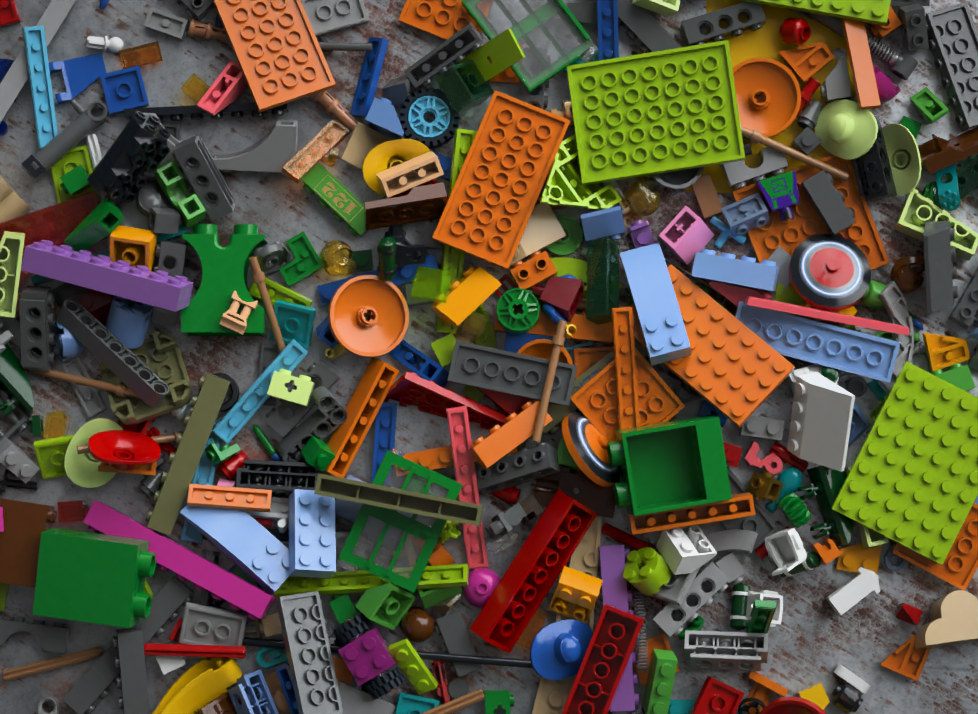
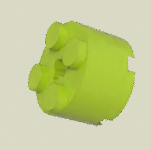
M644 547L637 551L633 550L628 554L623 577L644 595H654L661 591L659 588L663 584L667 585L671 578L672 570L656 550L651 547Z

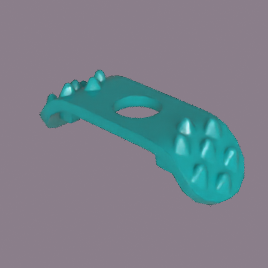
M956 163L936 172L939 202L941 207L947 211L956 210L960 205ZM950 174L953 179L949 183L941 182L942 176Z

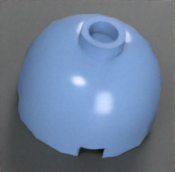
M55 321L56 326H53V333L56 334V342L54 346L60 350V354H57L60 361H68L77 358L82 353L84 345L59 321Z

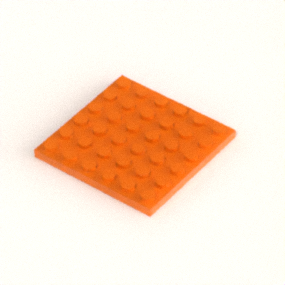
M833 154L819 159V161L849 174L847 181L832 176L834 188L836 191L840 190L845 198V201H843L847 208L850 207L855 214V223L836 235L856 244L865 254L871 270L889 264V259L865 197L859 194L851 161L839 158ZM805 164L786 171L795 170L799 204L791 207L794 215L793 219L782 222L779 211L774 213L768 211L770 219L768 223L762 227H756L747 231L758 263L762 264V260H768L779 246L792 256L798 245L806 239L816 235L830 234L800 186L803 181L819 173L821 170ZM756 183L732 191L735 202L759 193Z

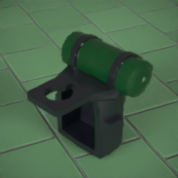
M390 225L377 246V252L379 253L377 272L379 273V278L385 281L395 278L397 268L411 264H424L426 262L425 245H406L404 243L402 225ZM412 251H419L421 256L417 259H412L410 256H406V254H410Z

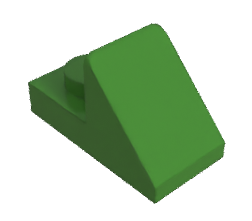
M927 87L910 98L911 103L923 114L926 124L934 123L950 112Z

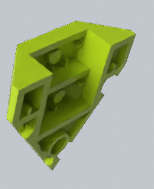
M576 134L562 141L553 161L540 203L604 210L622 201L611 184L604 188H601L599 183L583 185Z

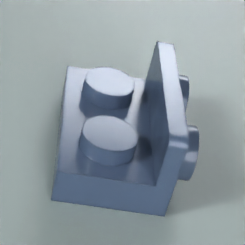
M759 193L721 208L732 237L744 235L747 231L756 227H762L770 221L768 210Z

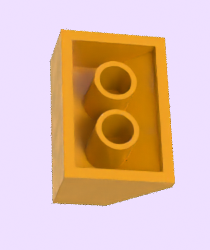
M469 266L463 271L462 274L464 276L462 278L456 279L449 284L447 292L441 293L434 298V304L430 308L445 325L458 326L502 284L482 267Z

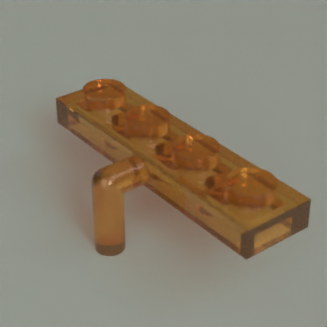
M334 118L282 167V172L298 184L320 161H323L330 167L335 166L338 150L335 147L349 135L350 130Z

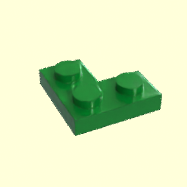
M304 231L286 241L296 259L279 268V271L288 286L291 287L322 269L324 265Z

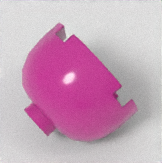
M876 67L874 69L880 102H887L893 99L902 89L898 85L895 86L893 84L894 81L880 68Z
M476 568L470 571L468 574V586H462L466 601L474 607L483 608L501 580L499 575L488 568Z

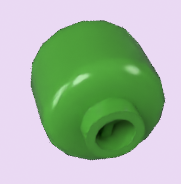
M870 280L869 287L861 299L862 304L877 310L883 308L884 304L878 294L887 285Z

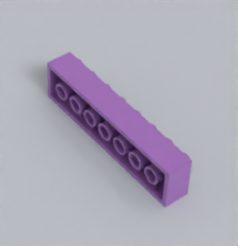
M41 240V242H33V244L25 246L21 266L22 271L174 312L189 306L194 282L187 281V277L178 275L171 277L168 276V272L156 270V272L149 271V267L137 265V267L130 266V262L124 260L111 261L109 256L98 255L97 257L91 255L90 251H74L68 245L55 246L49 240Z

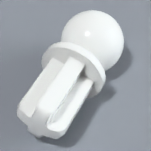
M105 35L104 37L88 36L86 40L88 48L102 49L103 52L108 48L113 53H119L124 47V43L119 37H112L108 40Z

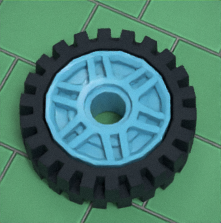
M434 87L421 88L418 91H414L403 102L399 120L407 139L420 141L429 149H434L435 147L439 148L447 144L454 137L455 129L459 126V110L455 101L448 93L438 88L434 89ZM426 114H433L435 120L428 123L424 120V116Z

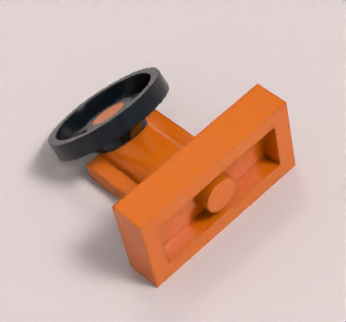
M749 671L746 677L754 680L755 683L747 698L740 702L738 713L743 714L742 711H745L748 714H759L769 702L773 692L785 697L788 689L755 671Z

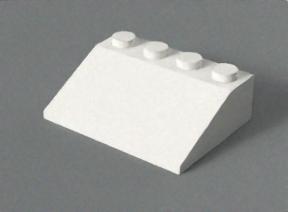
M818 372L797 375L787 450L800 459L837 471H845L855 395Z

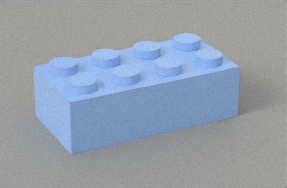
M701 249V252L695 253L691 276L776 291L780 267L775 266L776 262L762 260L761 264L755 262L756 258L742 256L740 260L735 259V254L722 252L721 256L715 255L716 251Z
M294 489L289 495V576L330 578L336 572L335 498L314 494L315 490Z

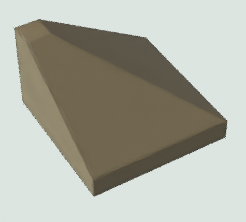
M458 593L434 605L433 608L443 617L456 606L461 598V594Z

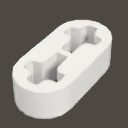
M838 664L833 673L860 690L864 695H866L871 687L841 664Z

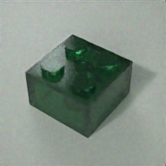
M473 59L451 66L436 78L440 89L445 93L451 107L457 113L479 106L494 93Z

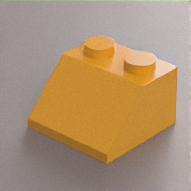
M119 225L110 235V260L115 262L124 260L130 262V266L137 267V265L149 267V271H152L157 249V233H154L152 230Z

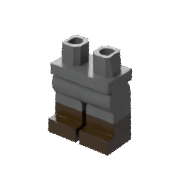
M532 494L504 513L502 511L491 519L493 523L485 527V530L490 538L499 533L501 536H504L513 530L524 517L527 516L530 521L544 511Z

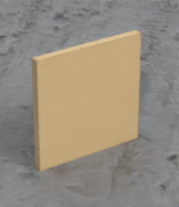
M357 122L341 159L362 170L364 159L369 151L381 143L391 141V139Z

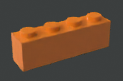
M539 400L535 402L528 401L521 406L523 411L518 414L513 412L505 418L506 423L501 427L497 424L489 430L490 435L486 438L481 436L472 442L474 446L469 450L483 470L490 467L533 435L540 406ZM548 412L546 413L544 426L553 420Z

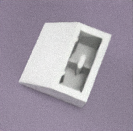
M698 525L663 530L656 545V548L674 575L692 573L717 554Z

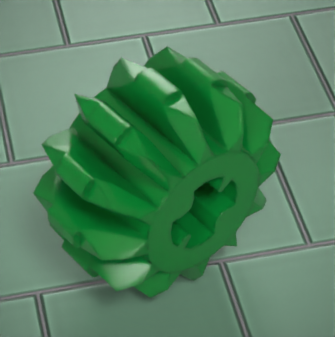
M795 493L786 494L778 502L780 510L793 527L799 528L811 519L809 510Z

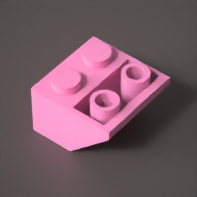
M685 206L659 234L657 239L688 265L695 258V253L700 252L714 237V234L699 216Z

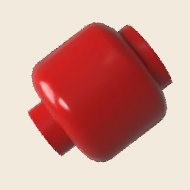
M787 18L780 26L779 32L785 43L802 45L810 38L811 28L804 19Z

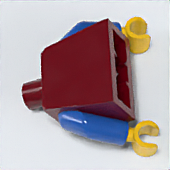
M568 274L550 277L545 287L535 285L532 294L540 298L541 309L551 321L558 325L559 320L571 322L581 298L590 299L593 296L591 293L594 291V286L591 284L584 286L582 280ZM566 323L564 338L571 339L573 336L568 330L575 333L577 327Z

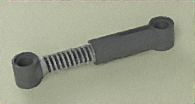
M799 11L845 39L841 18ZM868 33L867 39L870 54L873 53V56L877 55L876 58L880 57L879 60L883 59L882 62L886 61L885 64L888 63V66L891 67L890 71L902 80H907L917 66V60L904 52L900 54L896 53V51L893 52V49L890 50V47L887 48V45L884 46V43L881 44V41L878 42V39L875 40V37L872 38V35L869 36Z

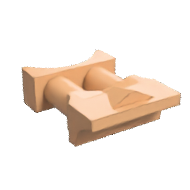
M234 291L231 297L233 302L229 310L223 313L219 324L243 335L247 328V318L251 310L256 309L258 301L245 302ZM240 304H242L244 308L241 314H236Z

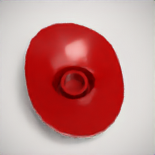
M114 430L100 432L89 438L88 449L90 454L101 462L110 463L114 469L120 471L132 470L135 464L156 462L161 456V449L158 443L152 437L143 433Z

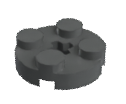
M277 241L265 248L259 247L252 253L253 256L257 257L260 269L264 272L265 276L279 271L280 265L284 262L287 264L291 258L290 252L282 241Z

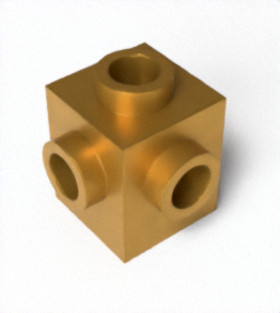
M763 471L762 474L753 472L746 491L754 493L753 498L765 501V498L777 502L784 483L773 479L774 474Z

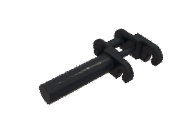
M7 469L4 472V479L0 481L1 496L6 492L4 485L12 488L38 489V482L28 481L24 483L22 480L8 479L7 474L9 470Z

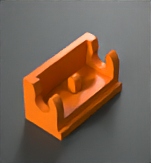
M829 538L827 540L822 539L825 545H821L819 542L809 545L811 550L819 555L821 565L828 564L843 554V551L839 550L833 540Z

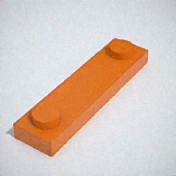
M189 484L187 505L270 512L272 490Z

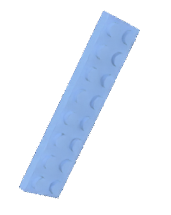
M739 301L735 317L779 354L890 383L901 342L777 310L747 305L743 301Z

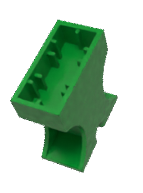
M194 224L193 234H182V238L196 250L200 257L202 281L189 306L181 309V333L185 336H267V314L265 309L259 304L255 310H251L247 318V328L243 335L219 324L223 313L229 310L233 302L231 297L234 291L237 292L241 300L254 302L251 294H249L247 282L250 265L249 258L253 257L252 253L255 249L268 244L265 234H258V225L237 224L234 225V234H230L229 245L222 247L221 238L217 234L218 225ZM240 304L236 314H241L244 305Z

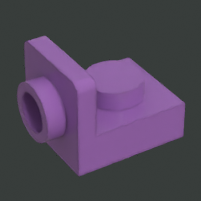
M641 219L631 223L632 227H629L628 232L635 249L655 244L648 221L643 222Z

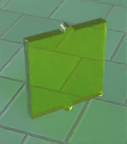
M418 266L416 277L413 279L414 285L411 297L446 303L449 290L452 289L453 271Z

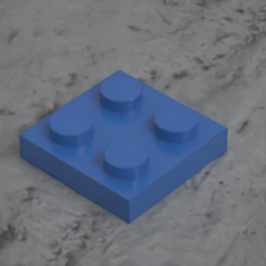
M139 65L100 75L110 115L122 113L124 109L150 106Z

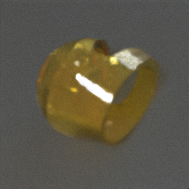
M640 176L629 188L624 198L630 210L640 216L653 214L660 206L661 201L657 188L649 190L650 181L646 176Z
M332 240L325 244L321 250L320 261L325 272L329 275L340 276L350 274L356 270L357 263L350 259L353 255L352 249L343 241Z

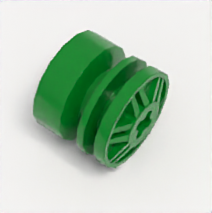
M514 288L506 291L500 297L497 303L496 317L500 326L505 331L511 334H523L529 332L536 325L540 306L532 292L524 288ZM515 306L518 308L519 306H522L523 313H517V315H515L513 307Z

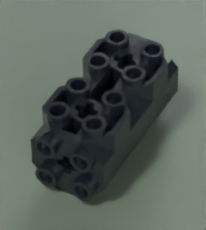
M140 111L135 112L90 173L87 180L98 193L104 191L107 193L105 198L118 203H130L135 199V196H137L147 182L144 172L147 170L148 172L155 171L170 152L167 140L171 134L160 125L161 121L154 115L149 117Z

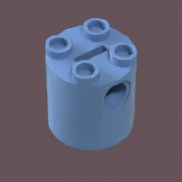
M114 295L106 328L128 349L138 348L144 343L153 306Z

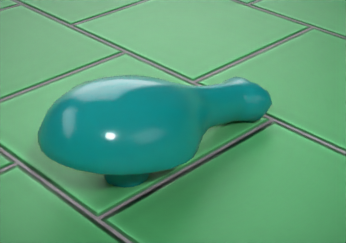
M794 467L788 468L777 478L778 481L784 484L777 502L771 500L765 506L771 513L776 511L778 502L782 497L791 492H797L798 487L801 486L803 477L799 469Z

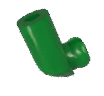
M698 615L689 623L687 628H684L678 634L679 640L685 639V630L701 631L704 624L701 616Z

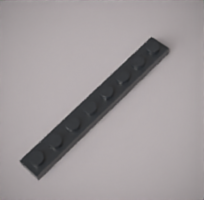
M255 102L229 104L214 116L198 108L197 105L129 108L124 109V117L130 120L135 112L140 111L142 113H156L160 121L164 118H170L171 121H182L184 117H191V120H202L205 116H211V119H222L226 115H231V118H243V115L251 114L252 117H263L267 113H272V116H283L284 113L289 111L288 103L259 113Z

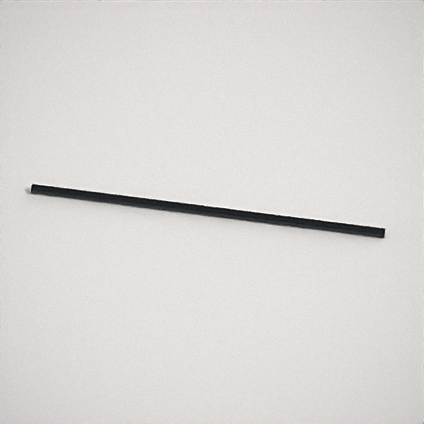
M244 637L243 645L286 649L284 640ZM331 644V652L339 653L338 650L346 645ZM416 651L422 660L533 668L531 661L526 659Z

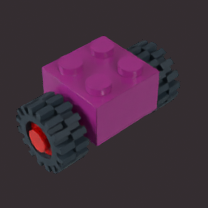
M361 613L334 629L333 633L340 645L354 638V641L339 649L338 652L359 686L374 677L378 678L365 686L372 699L376 700L396 689L397 686L405 682V679L398 667L383 675L385 670L394 666L397 662L388 651V646L377 628L370 630L364 635H359L373 626L370 620Z

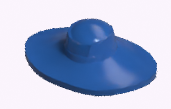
M567 619L551 623L540 629L530 647V661L536 674L549 680L565 679L578 674L593 636L591 628L581 621Z

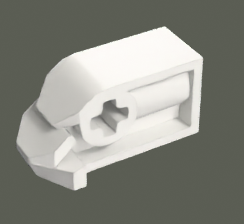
M859 567L857 569L859 574L855 575L826 598V601L837 615H843L872 591L875 594L880 592L879 577L874 571Z

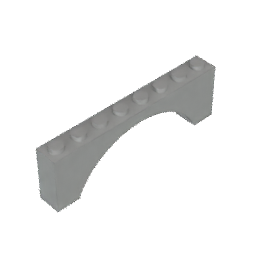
M143 113L149 117L150 115L157 117L156 113ZM278 119L274 127L263 139L246 149L231 153L210 154L220 172L239 170L241 173L260 171L261 174L280 172L281 175H291L296 173L298 120ZM172 135L167 140L170 152L158 165V168L174 160L172 153L175 145L180 143V141ZM176 163V165L178 166V168H179L180 170H183L182 167H181V165H180V163H179V164Z

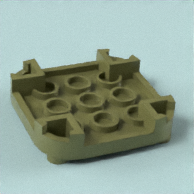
M160 331L153 332V337L145 339L142 346L129 350L167 384L169 392L160 407L153 408L147 405L141 398L122 397L114 392L106 391L113 413L124 425L141 423L172 412L188 404L192 399V385L181 350L174 338L161 334ZM101 362L99 364V371L104 382L116 385L119 383L125 384L104 363Z

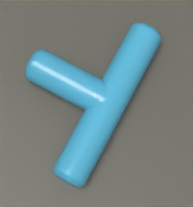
M713 216L710 223L722 231L714 245L717 248H721L729 236L732 237L729 226ZM744 235L732 237L741 244H744L747 239Z

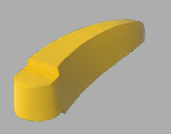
M203 658L195 663L175 681L152 714H195V711L228 692L227 688L237 683V679L242 676V671L235 658H210L209 660Z

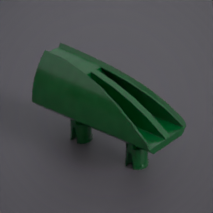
M6 343L4 345L6 349L0 354V388L9 398L0 405V411L5 409L1 417L5 418L18 407L30 418L32 417L35 405L32 389L21 363Z
M822 465L808 469L807 472L811 484L798 487L797 491H807V493L800 496L801 500L816 496L825 522L810 528V531L820 530V532L812 537L818 539L829 535L837 547L849 544L852 536L853 520L831 509L847 477L846 469L841 472Z

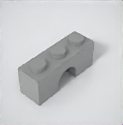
M766 147L759 151L761 166L758 168H749L745 165L744 161L722 164L721 168L728 187H734L737 190L747 186L746 182L753 180L754 183H757V181L766 179V175L773 174V176L784 173V169L788 167L785 155L770 147Z

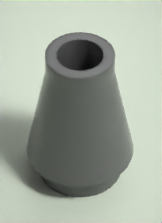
M812 100L807 108L798 116V126L802 129H805L807 126L811 130L815 128L823 104L817 100Z
M158 467L156 476L148 475L140 481L141 484L138 488L149 498L152 495L155 496L156 491L162 484L160 481L164 471Z

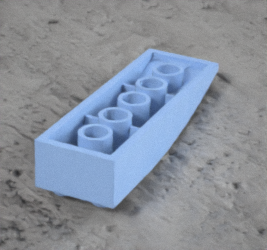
M655 243L621 252L620 257L651 366L690 356L691 346L660 244Z
M186 505L180 511V514L266 592L273 594L289 577V549L244 510Z

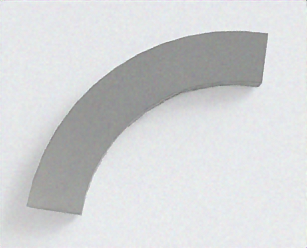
M894 281L889 282L878 296L888 312L890 322L907 326L910 331L909 336L892 333L893 341L901 343L890 383L880 380L876 381L887 395L904 362L908 361L911 363L914 349L912 317L909 316L906 306L907 302Z
M732 529L714 532L705 536L717 553L724 551L752 553L758 533L749 530Z

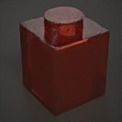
M83 500L57 502L59 523L83 522L89 512V505H85Z

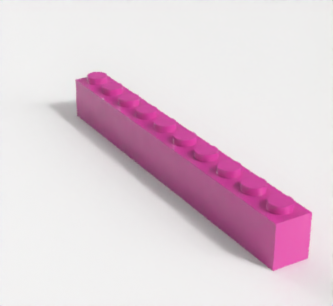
M94 500L83 521L89 525V530L97 534L100 531L106 535L149 540L148 552L156 554V562L159 563L157 567L166 572H169V570L176 573L175 577L185 582L187 579L194 582L193 587L201 591L207 589L212 592L210 596L219 601H222V599L229 601L228 606L238 611L240 608L247 611L246 615L256 621L258 618L265 619L276 598L272 594L101 501Z

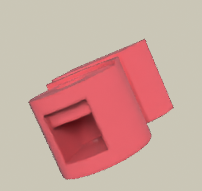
M755 441L751 442L743 457L747 466L756 467L757 469L763 467L764 471L771 474H776L782 470L783 463L777 455L771 453L759 459L757 457V453L760 450L759 445Z

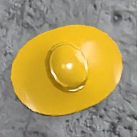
M396 139L381 143L370 150L365 157L362 167L363 178L372 191L384 195L375 174L430 152V150L420 141L413 139Z

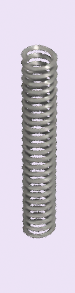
M634 592V615L646 619L644 614L646 612L643 611L645 608H636L645 607L643 605L645 603L643 597L645 596L641 592ZM643 624L640 632L643 634H639V636L647 635L645 634L647 632L645 629L647 628L644 627L646 626V624ZM638 637L635 646L637 648V670L648 672V666H640L648 665V663H639L648 662V657L646 656L648 653H639L648 652V650H638L648 648L646 647L648 645L646 643L647 640H643L647 639V637Z

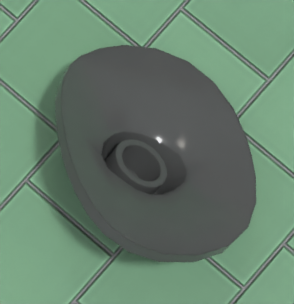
M147 180V183L132 202H116L115 204L125 218L120 225L151 230L148 227L151 207L174 208L156 180Z

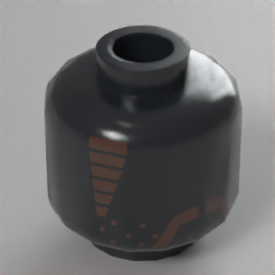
M845 683L842 686L838 684L832 692L834 696L833 704L847 714L850 712L855 713L864 700L861 698L862 692L850 683Z

